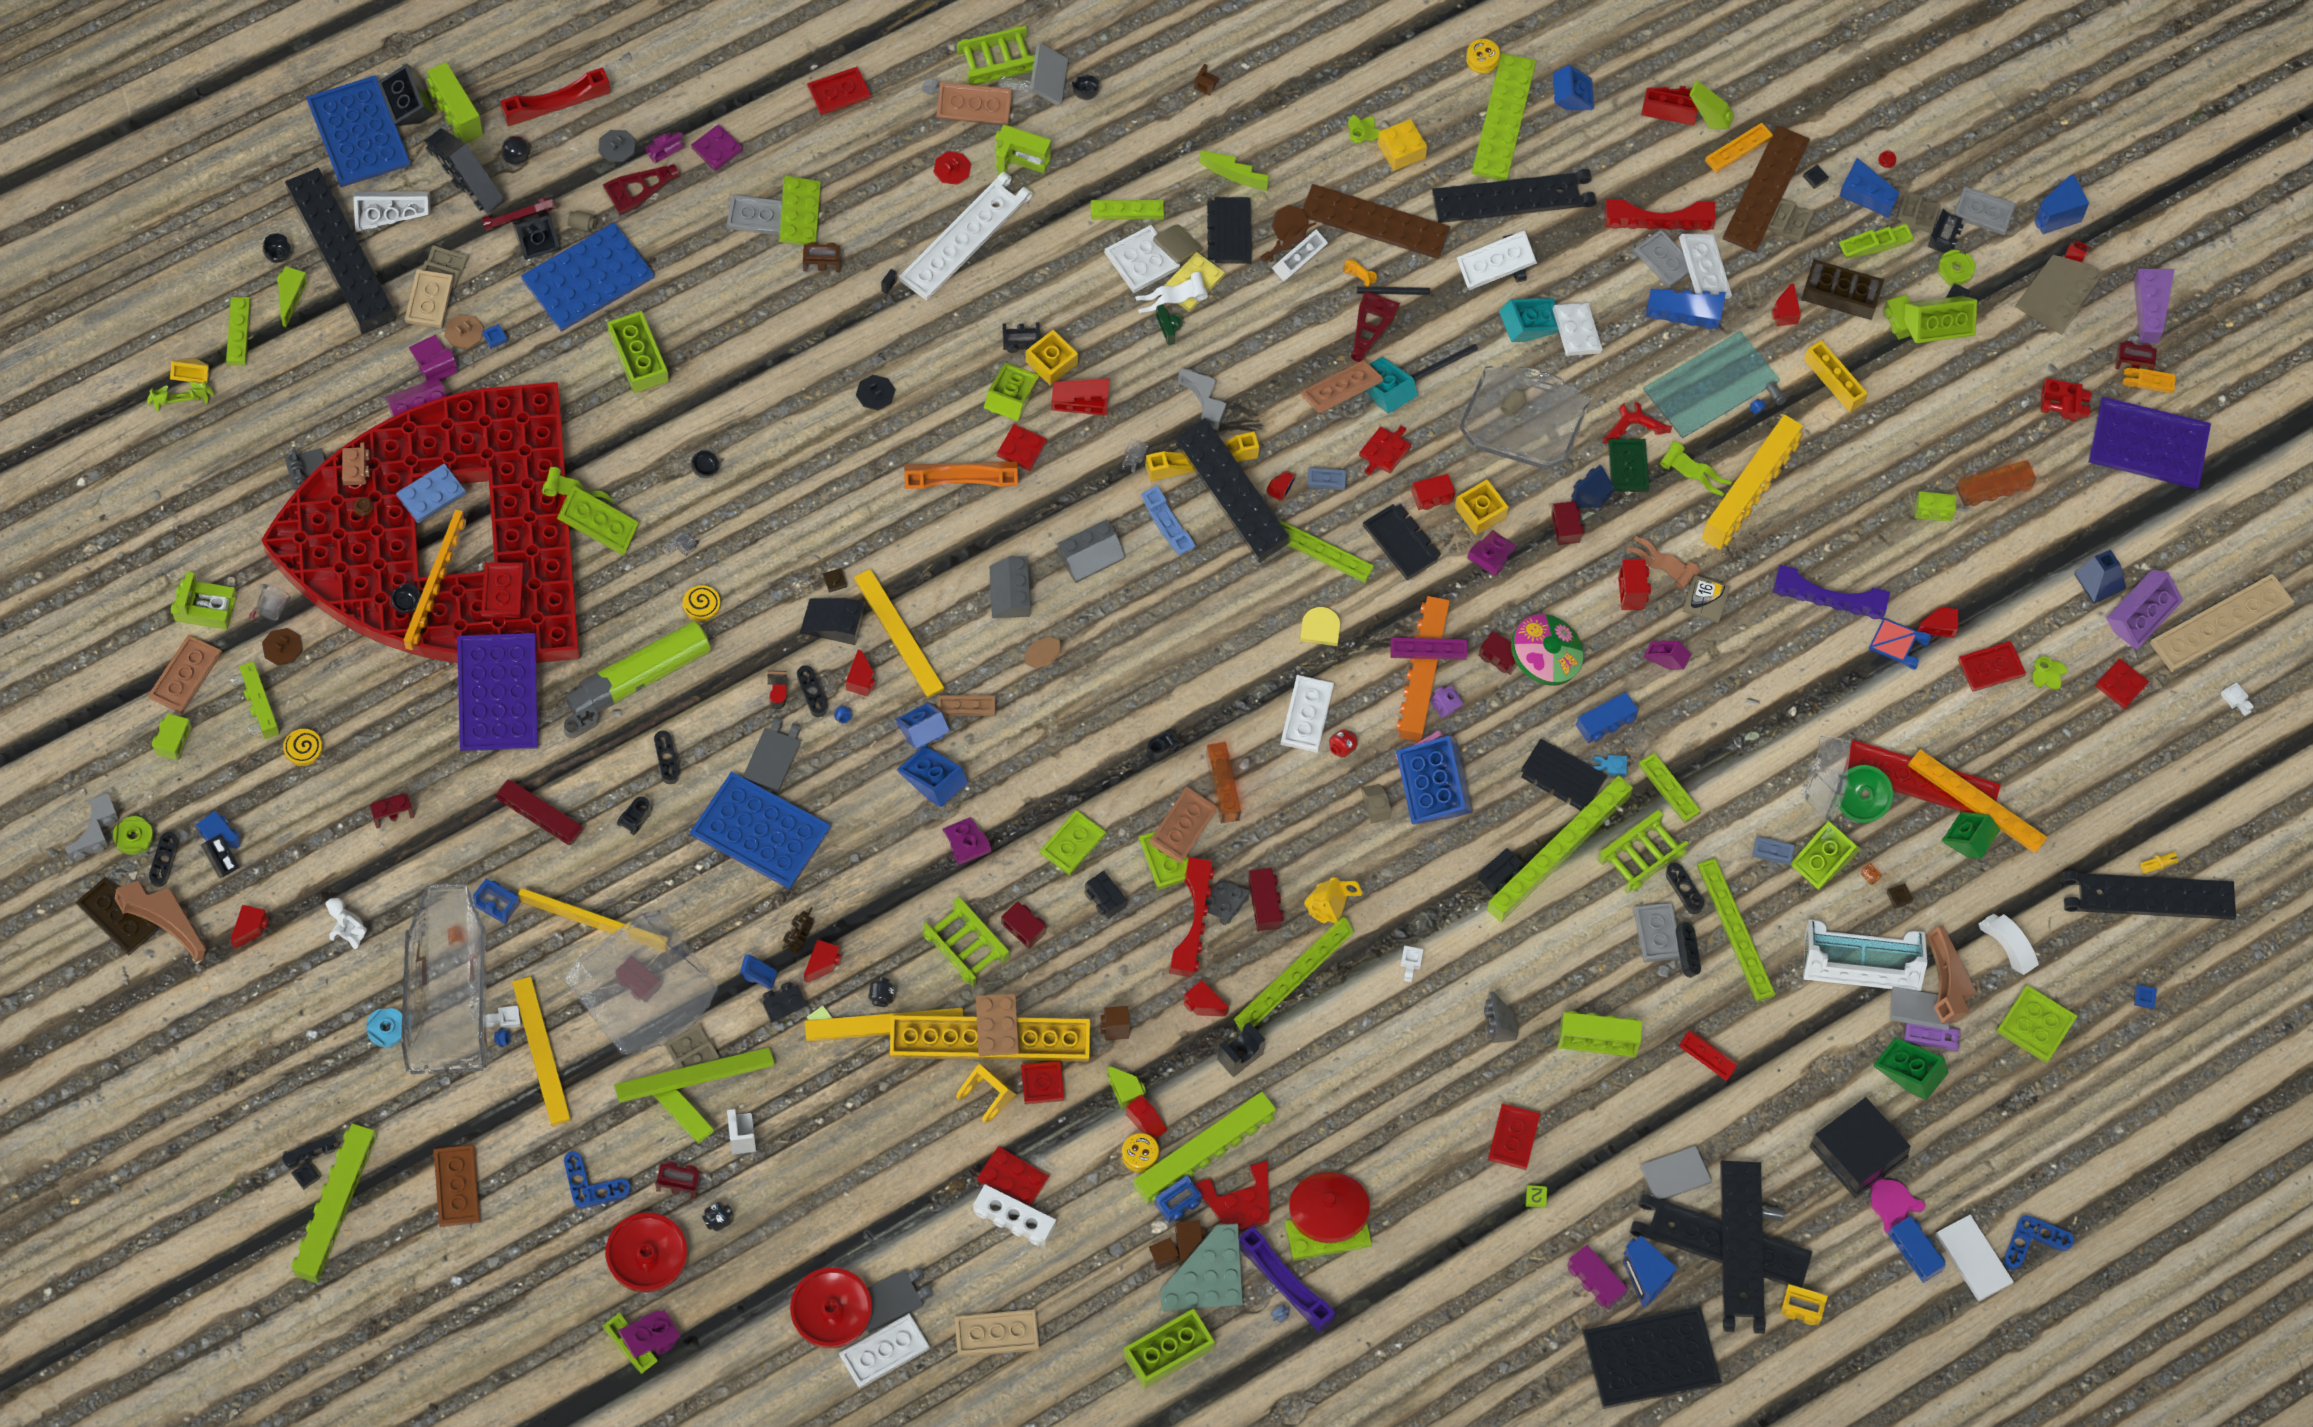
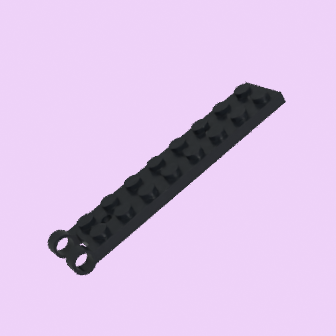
M1581 169L1577 173L1432 189L1438 223L1592 207L1597 204L1594 192H1586L1579 196L1577 184H1587L1592 181L1589 169ZM1561 189L1563 193H1558L1557 190Z
M2074 870L2062 873L2063 884L2079 885L2080 899L2077 897H2067L2064 899V910L2067 912L2235 920L2234 881L2078 873ZM2097 890L2103 891V895H2098Z
M1721 1160L1723 1332L1735 1331V1317H1753V1332L1765 1334L1761 1162ZM1740 1293H1746L1747 1298L1742 1299L1740 1297Z
M1647 1194L1641 1195L1638 1206L1644 1210H1654L1655 1213L1650 1226L1639 1221H1633L1630 1228L1632 1235L1646 1237L1722 1263L1721 1220ZM1669 1223H1674V1224H1675V1228H1674V1229L1669 1228V1227H1668V1224H1669ZM1763 1235L1764 1278L1786 1286L1790 1284L1802 1288L1813 1252Z

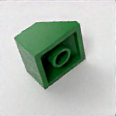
M1960 812L1942 839V842L1965 857L1982 859L2000 832V829L1990 815Z

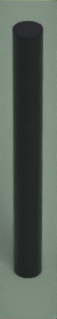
M1357 286L1356 288L1357 294H1364L1367 291L1372 294L1430 295V288Z
M1473 344L1413 374L1412 378H1414V381H1417L1477 351L1478 347L1476 344Z

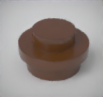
M362 497L356 500L353 508L357 515L367 516L372 512L373 505L369 499Z

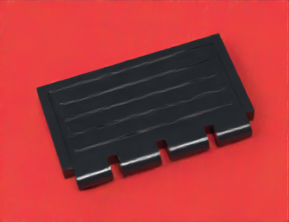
M1214 197V200H1208V259L1215 260V263L1251 264V197Z
M1392 504L1364 521L1362 526L1408 581L1437 563L1441 552L1434 544L1429 545L1431 540L1423 530L1418 531L1420 529L1419 525L1411 516L1407 517L1409 513L1401 504L1397 506Z
M1543 739L1539 740L1521 769L1523 772L1521 778L1532 784L1535 780H1538L1537 787L1548 793L1554 789L1553 796L1566 803L1569 798L1572 799L1569 805L1580 811L1594 800L1607 779V775Z

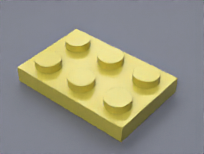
M1196 252L1164 286H1178L1190 280L1192 273L1201 272L1204 288L1209 293L1225 276V272ZM1191 297L1178 304L1191 312L1200 301H1196Z

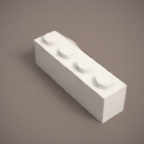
M430 191L356 192L354 195L355 232L428 215L431 210Z

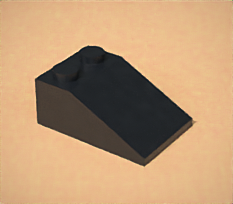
M810 598L800 633L856 645L865 614V602L848 598Z

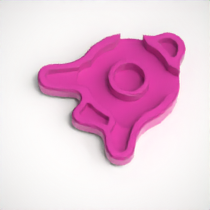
M1881 1179L1871 1187L1870 1204L1875 1213L1881 1217L1883 1229L1886 1233H1889L1893 1226L1910 1217L1907 1212L1920 1213L1925 1209V1203L1913 1198L1907 1188L1898 1181Z

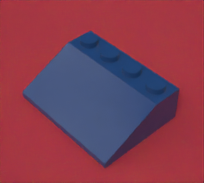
M1449 735L1396 751L1410 819L1413 825L1473 813L1457 739Z

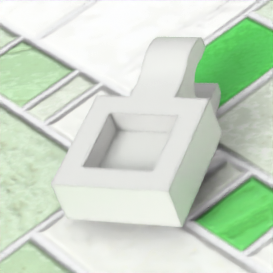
M2237 682L2221 692V696L2232 709L2237 706L2244 716L2252 712L2253 705L2247 700L2249 696Z
M1404 946L1400 966L1406 967L1405 982L1411 983L1414 969L1420 970L1423 949Z
M518 1006L498 1008V1014L485 1015L486 1027H494L498 1024L503 1029L520 1027Z

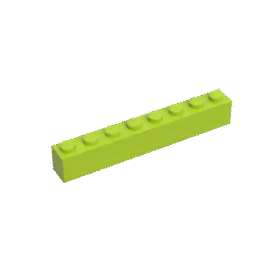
M1261 1091L1135 1178L1133 1187L1147 1205L1152 1201L1155 1203L1156 1196L1187 1175L1191 1179L1197 1170L1208 1167L1214 1158H1221L1227 1153V1149L1232 1146L1237 1147L1243 1142V1138L1248 1135L1253 1136L1258 1132L1259 1127L1273 1122L1276 1108Z
M351 1124L350 1129L345 1131L343 1137L344 1144L342 1148L339 1147L336 1153L337 1161L335 1166L332 1165L329 1170V1181L323 1185L321 1201L316 1203L314 1218L308 1222L306 1238L301 1240L299 1255L293 1259L291 1268L295 1277L315 1283L319 1282L377 1138L374 1130Z

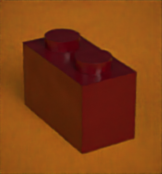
M1575 501L1554 503L1551 515L1558 545L1580 543L1581 537L1584 535V526L1579 521L1581 518L1580 508L1576 507Z
M1492 631L1481 645L1478 656L1484 662L1496 666L1499 671L1511 675L1517 667L1511 650V642Z
M1018 901L1001 916V924L1028 949L1046 933L1044 921L1039 917L1036 918L1028 906L1022 905Z

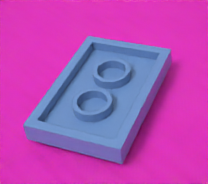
M445 464L397 492V497L417 523L422 522L466 495L464 488Z

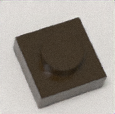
M841 568L823 573L829 593L847 588Z
M1905 883L1888 889L1886 892L1894 909L1913 902V898Z

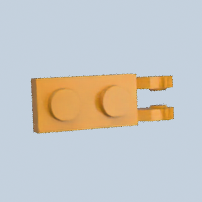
M2128 367L2124 369V375L2130 376L2123 379L2122 384L2125 386H2137V388L2173 394L2175 391V374L2142 368Z

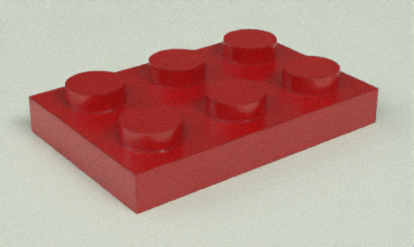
M858 67L807 83V88L820 116L871 99V94Z
M485 562L482 617L520 618L523 563Z
M2011 641L1965 654L1958 658V662L1972 692L2025 677L2026 675Z
M1501 1104L1488 1161L1527 1170L1540 1113Z
M999 1146L977 1177L979 1183L985 1184L1030 1207L1049 1180L1047 1174Z

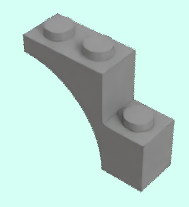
M1181 368L1178 375V383L1190 389L1199 399L1203 411L1201 420L1206 418L1214 430H1219L1226 412V403L1219 399H1211L1215 390L1216 379L1209 375L1195 373L1190 369Z
M108 793L89 800L91 804V819L86 831L78 840L65 847L70 861L82 860L87 855L100 853L105 848H108L101 827H108L119 821Z

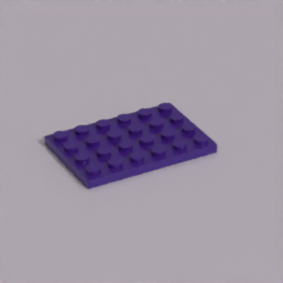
M2102 397L2088 463L2198 489L2211 423Z
M535 633L457 636L460 751L538 749Z

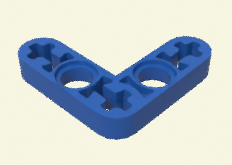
M575 1151L565 1155V1169L573 1203L577 1208L583 1209L625 1199L630 1195V1184L625 1179H616L588 1186L581 1155ZM571 1158L578 1160L576 1161L577 1170L573 1171L572 1164L569 1163ZM579 1175L583 1177V1182L576 1185L572 1183V1178ZM619 1185H623L625 1188L623 1193H620L618 1190ZM609 1187H612L614 1195L612 1196ZM582 1189L583 1196L586 1197L584 1202L577 1200L579 1199L578 1190ZM604 1189L607 1191V1196L598 1198L596 1192Z
M2023 1216L2016 1225L2003 1262L2009 1270H2017L2023 1263L2031 1239L2060 1251H2068L2074 1244V1237L2071 1233L2032 1216ZM2025 1222L2029 1223L2028 1229L2024 1228ZM2036 1225H2037V1226H2039V1227H2038V1229H2037V1231H2036V1234H2035V1233H2033V1231L2035 1230V1227H2036ZM2040 1230H2049L2051 1236L2049 1238L2042 1237ZM2055 1233L2058 1234L2056 1240L2052 1241V1239L2055 1236ZM2063 1237L2067 1239L2066 1245L2062 1244ZM2015 1239H2023L2025 1246H2016ZM2014 1252H2017V1262L2012 1264L2011 1258L2014 1255Z

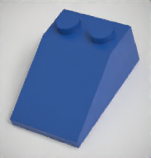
M926 746L921 748L897 769L922 795L940 807L968 784L961 766Z

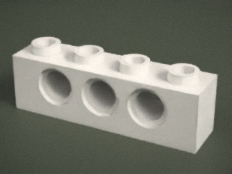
M985 1184L973 1204V1211L978 1217L982 1219L988 1218L1000 1228L1006 1227L1018 1237L1024 1236L1036 1246L1042 1245L1045 1247L1056 1227V1219ZM997 1205L1001 1207V1209L999 1211H993L991 1210V1207ZM1012 1214H1016L1019 1218L1017 1220H1011L1009 1219V1216ZM1034 1223L1037 1227L1029 1229L1027 1224Z

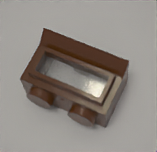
M810 242L808 245L804 244V272H807V264H817L819 271H824L825 265H836V272H840V245L835 243L819 245L816 242Z

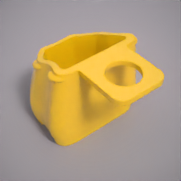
M1332 877L1326 882L1319 883L1306 898L1304 904L1308 909L1309 915L1324 924L1326 922L1336 923L1341 918L1347 896H1361L1363 892L1356 881H1339L1337 877ZM1352 885L1357 889V891L1351 892L1346 888V886Z

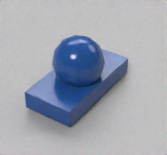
M747 954L744 956L740 973L743 974L748 982H756L767 989H772L777 970L754 956Z

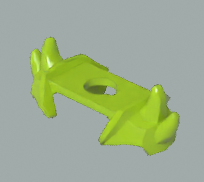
M191 381L190 385L192 388L188 389L189 392L168 394V386L165 385L159 390L152 388L149 391L147 405L150 406L153 401L156 411H159L160 404L164 406L168 403L188 400L200 401L201 397L204 403L208 404V394L214 396V393L206 381L201 384Z

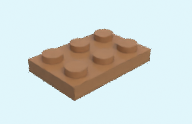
M1015 994L976 996L979 1056L1019 1054Z

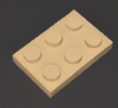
M416 270L405 322L442 328L453 284V275Z

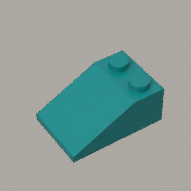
M1554 298L1510 299L1499 310L1511 342H1527L1559 333L1553 312V307L1556 305Z
M1383 356L1370 363L1382 376L1383 382L1365 391L1382 410L1389 414L1418 396L1414 378Z

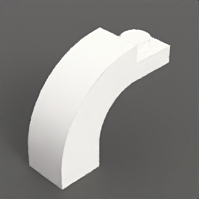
M1992 914L1979 923L1980 930L1994 937L2002 945L2014 970L2024 975L2039 965L2030 942L2020 928L2003 914L1998 917Z

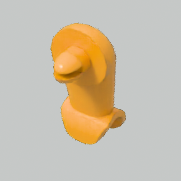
M1354 259L1345 261V267L1342 269L1344 273L1360 278L1364 281L1365 286L1376 282L1377 274L1375 272L1366 270Z

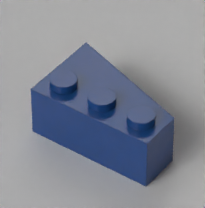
M1857 158L1843 183L1840 197L1889 218L1900 193Z

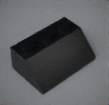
M405 64L378 81L395 126L420 124L435 115L420 75L410 65Z

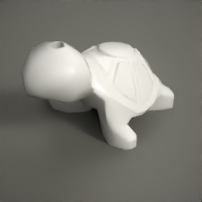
M341 898L327 900L326 907L329 914L337 920L329 934L330 939L334 941L336 935H340L343 939L348 940L354 949H357L367 931L361 918L346 910L344 900Z

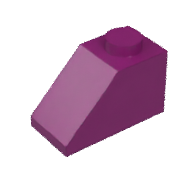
M1680 641L1650 642L1643 657L1669 670H1684L1691 653Z

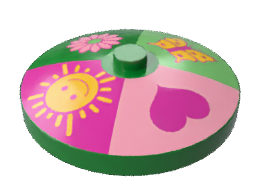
M1547 614L1531 615L1516 627L1511 638V650L1515 662L1529 678L1538 683L1549 686L1565 684L1574 678L1582 667L1584 654L1578 635L1566 622L1555 616Z

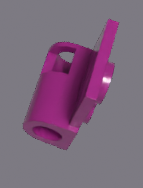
M682 132L662 134L654 138L653 143L645 146L653 163H657L684 148L680 139L683 136Z
M436 335L409 347L426 382L435 378L442 381L458 373L453 354L449 348H443Z
M1492 530L1482 541L1479 540L1470 549L1467 559L1496 577L1503 569L1507 557L1517 548V545Z
M971 817L942 829L951 843L952 854L959 866L991 852L988 839L982 831H979Z
M657 1310L642 1317L640 1321L618 1331L633 1358H637L652 1350H655L658 1355L669 1351L675 1345L676 1340L681 1337L665 1310L660 1312Z

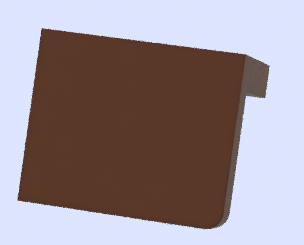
M1204 64L1195 78L1194 89L1210 96L1218 84L1219 78L1207 73L1208 65Z
M1171 1238L1149 1246L1155 1261L1154 1267L1156 1270L1178 1262L1179 1254Z

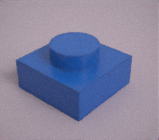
M499 324L482 331V335L490 349L507 342V338Z
M2137 985L2134 1006L2154 1009L2157 989Z

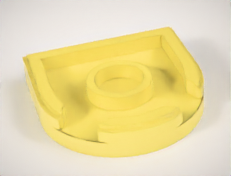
M1316 607L1309 610L1302 621L1300 641L1338 646L1340 620L1337 614L1325 607Z

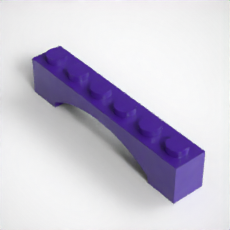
M1779 565L1772 593L1782 597H1792L1798 601L1813 602L1818 606L1825 605L1835 610H1845L1855 615L1861 614L1872 619L1883 620L1890 596L1889 591L1872 587L1871 591L1863 593L1834 592L1807 581L1797 573L1798 569Z
M1254 1226L1250 1227L1239 1237V1249L1318 1333L1334 1321L1335 1311L1291 1273Z

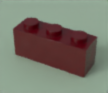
M1272 868L1249 870L1248 881L1257 931L1280 929L1281 922L1284 921L1283 910H1279L1278 905L1281 904L1280 892H1276L1275 886H1278L1277 875L1273 874Z

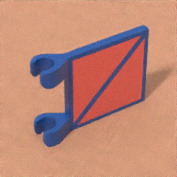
M1883 618L1869 646V650L1901 662L1912 670H1916L1919 659L1908 656L1915 640L1927 646L1931 635L1915 631Z

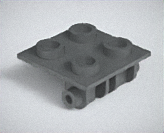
M322 448L303 453L292 449L289 451L288 457H284L293 490L298 489L325 462Z
M1220 879L1211 890L1210 898L1206 897L1207 913L1221 918L1220 923L1223 925L1230 924L1231 919L1234 917L1233 915H1237V911H1240L1242 905L1248 901L1247 897L1250 891Z

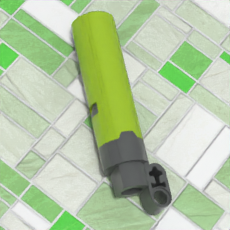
M692 621L580 681V688L566 695L567 705L573 715L564 722V734L568 738H576L596 727L598 713L710 653L711 645L701 626L697 622ZM586 716H589V718H592V717H593V720H592V721H590L589 719L586 720ZM574 724L577 726V729L570 731L567 726Z

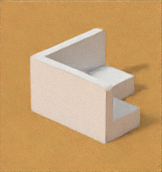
M735 1109L727 1110L732 1155L756 1152L752 1114L736 1115Z

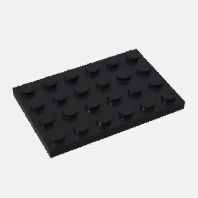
M1701 1307L1585 1329L1582 1332L1602 1409L1719 1386L1722 1383Z

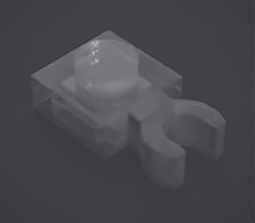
M1131 439L1124 453L1126 459L1122 463V469H1125L1127 465H1132L1131 472L1134 473L1136 471V462L1142 463L1149 445Z

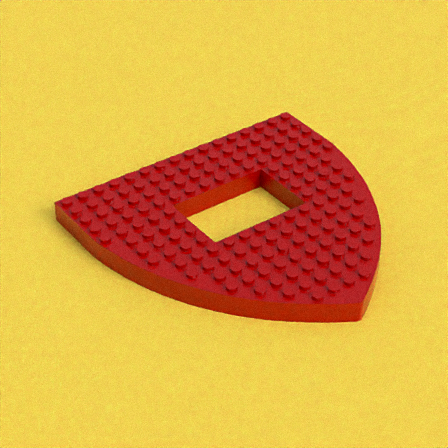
M558 382L470 390L424 403L385 420L347 443L323 462L290 497L262 537L265 554L285 578L307 599L346 627L381 644L425 658L458 663L457 636L535 633L536 663L580 659L570 526L557 519L567 495L557 493L556 496H547L542 492L551 467L559 468L561 470L560 475L566 477ZM360 443H364L365 448L369 449L370 460H366V466H369L370 477H366V484L343 485V448H360ZM445 464L460 484L489 481L494 562L523 563L524 565L520 618L482 617L484 572L446 575L439 583L440 591L438 595L434 596L433 609L431 612L428 611L426 616L427 624L425 628L421 629L420 642L418 645L415 644L412 651L405 648L404 638L415 611L409 614L399 613L392 606L391 596L394 589L403 583L415 585L422 595L428 577H420L417 522L397 497V492ZM364 497L372 502L373 510L369 515L359 516L355 513L353 506L357 499Z

